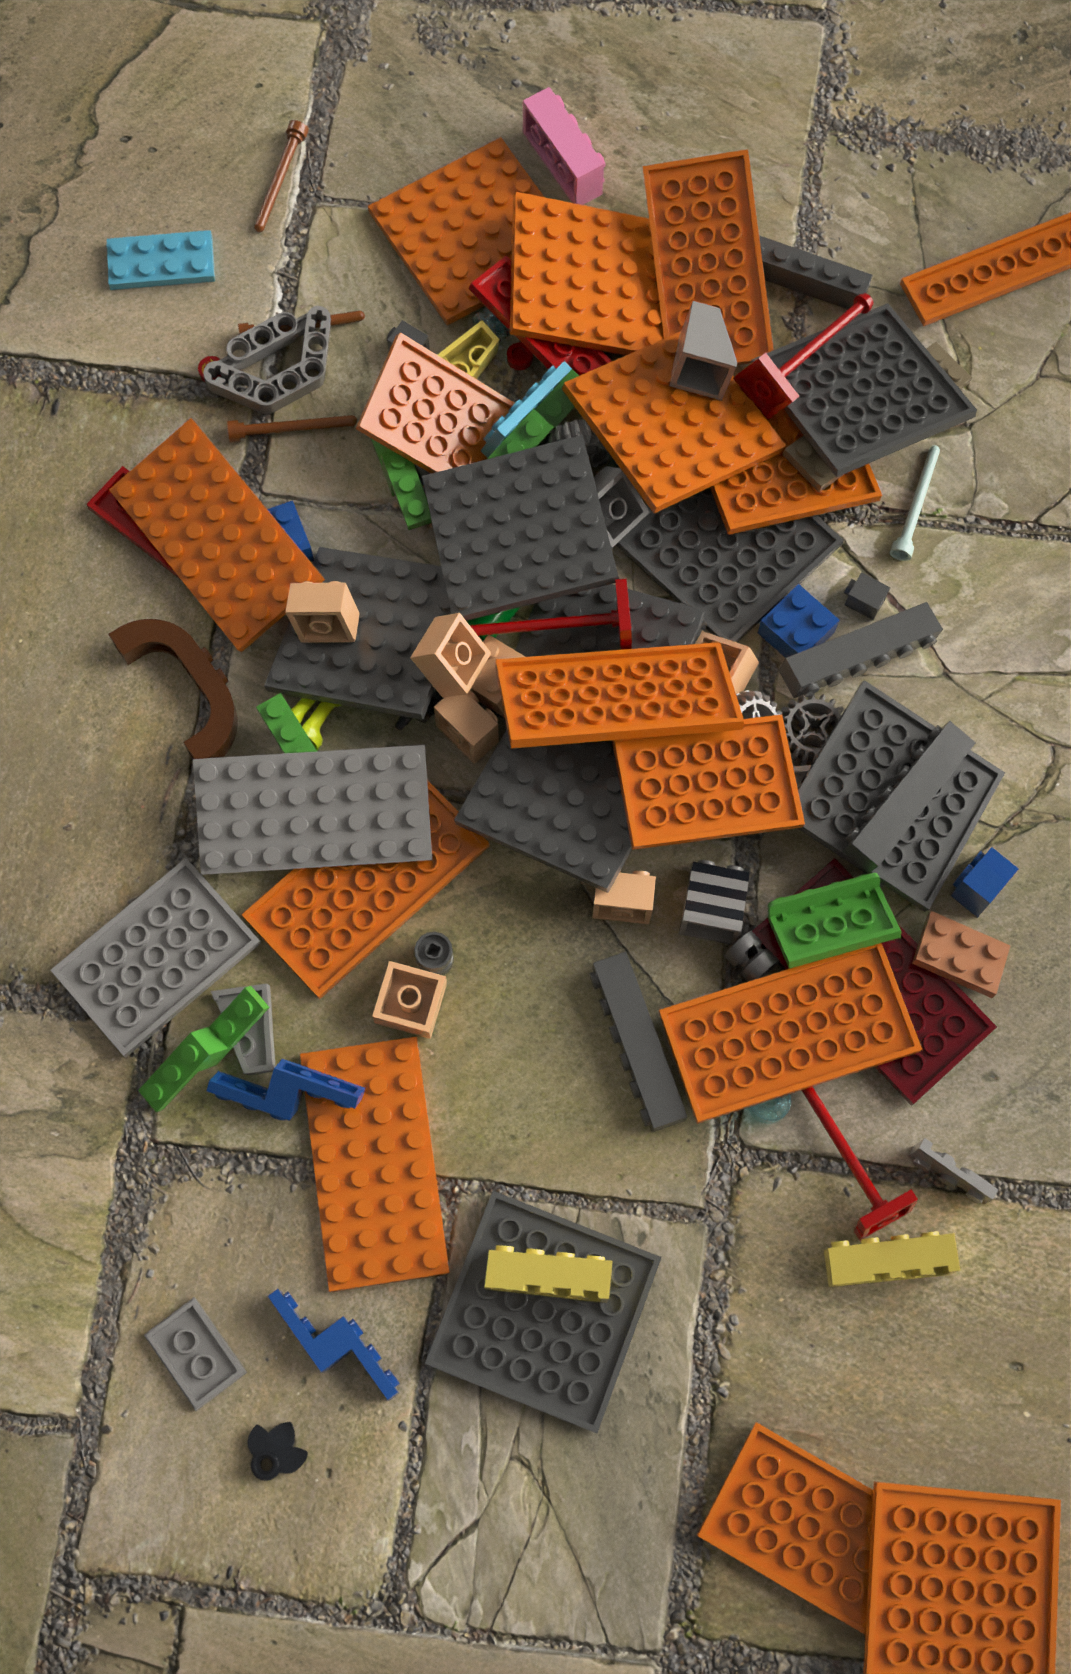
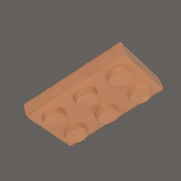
M931 911L926 917L912 964L989 998H993L998 991L1010 945Z

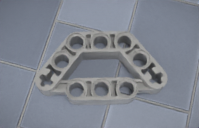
M315 306L308 313L297 319L289 312H282L232 338L227 344V356L218 361L208 363L204 368L206 387L212 393L262 414L274 413L320 388L325 380L331 330L329 311L325 307ZM317 320H322L320 332H317L315 328ZM289 325L292 329L288 332H283L279 327ZM304 335L301 362L264 381L239 370L253 365L292 344L296 338ZM260 337H265L269 342L262 345L258 344L256 340ZM313 344H318L322 346V349L315 352L309 349V347ZM235 350H243L246 354L242 357H236L233 355V352ZM314 369L320 374L316 377H310L306 372ZM286 382H293L297 385L292 390H287L283 387ZM239 384L248 386V389L244 392H238L234 388ZM268 394L273 399L270 402H262L260 397Z

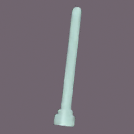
M936 445L929 448L901 537H898L893 542L890 550V555L900 561L910 560L913 554L914 546L911 539L940 452L939 447Z

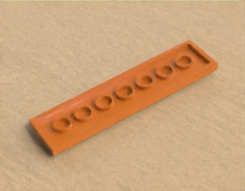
M1071 212L902 278L900 285L922 325H929L1070 269Z

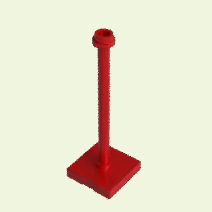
M866 293L857 295L853 300V306L779 369L765 352L733 377L742 391L754 402L767 420L799 397L785 377L860 313L867 314L873 306V299L870 295Z
M627 578L615 579L617 609L611 610V613L470 625V627L477 636L612 624V627H618L620 650L632 649Z
M810 1087L801 1090L873 1206L871 1208L872 1212L859 1218L857 1226L853 1230L859 1241L909 1214L918 1201L913 1190L911 1189L889 1202L883 1200L815 1089Z

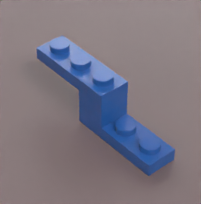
M282 1059L273 1070L268 1088L218 1071L209 1080L206 1091L215 1094V1097L218 1099L232 1100L241 1103L246 1109L261 1110L269 1113L274 1119L290 1121L298 1111L303 1091H307V1094L314 1098L324 1097L335 1101L336 1105L343 1108H356L363 1098L365 1087Z
M277 1289L268 1296L322 1373H325L353 1351L387 1400L390 1401L399 1394L396 1386L400 1384L390 1369L385 1372L378 1364V1361L382 1359L372 1344L366 1347L360 1336L364 1332L354 1319L348 1322L343 1316L314 1338L312 1335L316 1331L314 1326L306 1316L301 1319L294 1309L298 1307V1304L288 1291L283 1294L281 1290Z

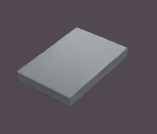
M195 1297L144 1334L195 1411H198L248 1373Z

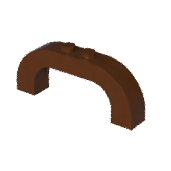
M160 619L132 621L109 633L108 635L113 645L127 665L153 652L170 654L181 663L211 708L206 726L183 743L193 759L224 757L235 740L238 716L236 706L226 686L229 681L220 668L214 669L211 664L214 660L206 647L200 649L195 640L184 629Z

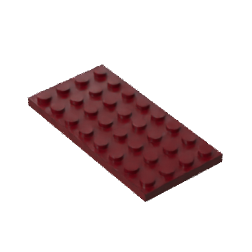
M834 858L793 895L808 889L824 887L833 882L853 879L854 877ZM767 917L752 932L762 941L763 949H769L779 959L778 965L783 970L789 969ZM899 925L901 938L883 942L882 945L922 1050L921 1052L875 1066V1068L912 1106L994 1031L997 1026L955 982L912 964L918 944Z

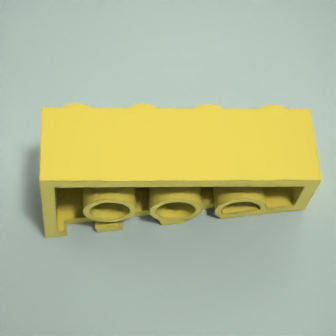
M481 320L437 355L475 379H478L497 354L500 339Z
M939 1232L921 1233V1237L909 1238V1235L891 1236V1241L879 1242V1238L861 1239V1244L850 1245L849 1241L831 1242L832 1248L824 1250L828 1286L836 1287L946 1276L960 1271L955 1233L939 1235Z
M496 1245V1249L489 1250L485 1289L607 1303L609 1300L613 1261L605 1260V1257L587 1256V1259L575 1258V1254L557 1252L556 1256L544 1255V1251L538 1249H526V1253L514 1252V1247Z

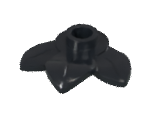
M292 1422L281 1423L269 1433L265 1428L256 1424L248 1436L247 1444L253 1456L250 1467L253 1475L259 1480L269 1481L277 1477L279 1473H294L307 1459L308 1452L306 1450L293 1447L295 1444V1430ZM265 1458L272 1461V1467L268 1471L263 1470L261 1467V1462Z

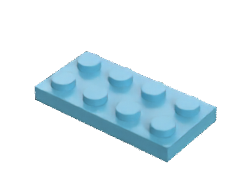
M211 230L107 239L108 283L110 290L215 282Z
M565 361L557 369L552 366L542 376L543 379L539 383L536 382L526 392V396L522 400L519 399L509 409V413L505 417L502 416L492 426V430L483 439L487 443L481 452L488 458L532 409H536L572 368Z

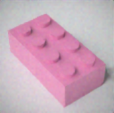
M548 87L523 100V134L570 201L575 204L584 205L601 196L604 183V158L599 152H595L588 135L582 133L578 128L574 115L566 111L561 97L555 95L552 89Z

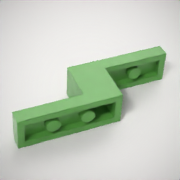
M572 369L536 409H532L487 459L539 446L549 433L575 408L562 390L564 382L579 375Z
M370 438L392 497L396 496L408 531L432 523L428 501L414 464Z
M281 693L256 706L257 711L283 753L317 752Z
M252 986L245 987L209 1027L190 1032L138 1091L156 1113L164 1110L197 1072L216 1066L270 1007Z

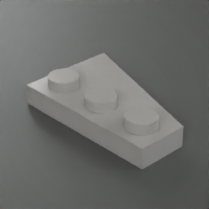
M268 984L252 985L254 990L270 1008L233 1047L242 1070L247 1076L271 1073L276 1066L271 990ZM245 987L211 991L221 1013Z
M926 1138L913 1146L908 1157L914 1160L913 1164L919 1169L926 1172L932 1170L940 1175L939 1180L953 1188L957 1185L967 1191L965 1195L977 1203L981 1204L983 1201L988 1203L994 1199L999 1189L970 1169L964 1167L958 1169L955 1167L956 1162L954 1158L947 1153L931 1150L930 1148L933 1143Z

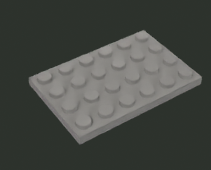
M185 858L54 966L51 972L126 1058L258 947L261 942L190 861Z

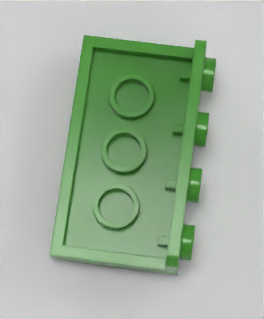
M878 873L862 874L856 878L842 882H833L830 885L817 889H808L788 897H779L768 903V921L789 969L901 938V929L880 888Z

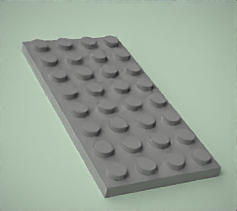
M425 745L193 759L201 875L432 860Z

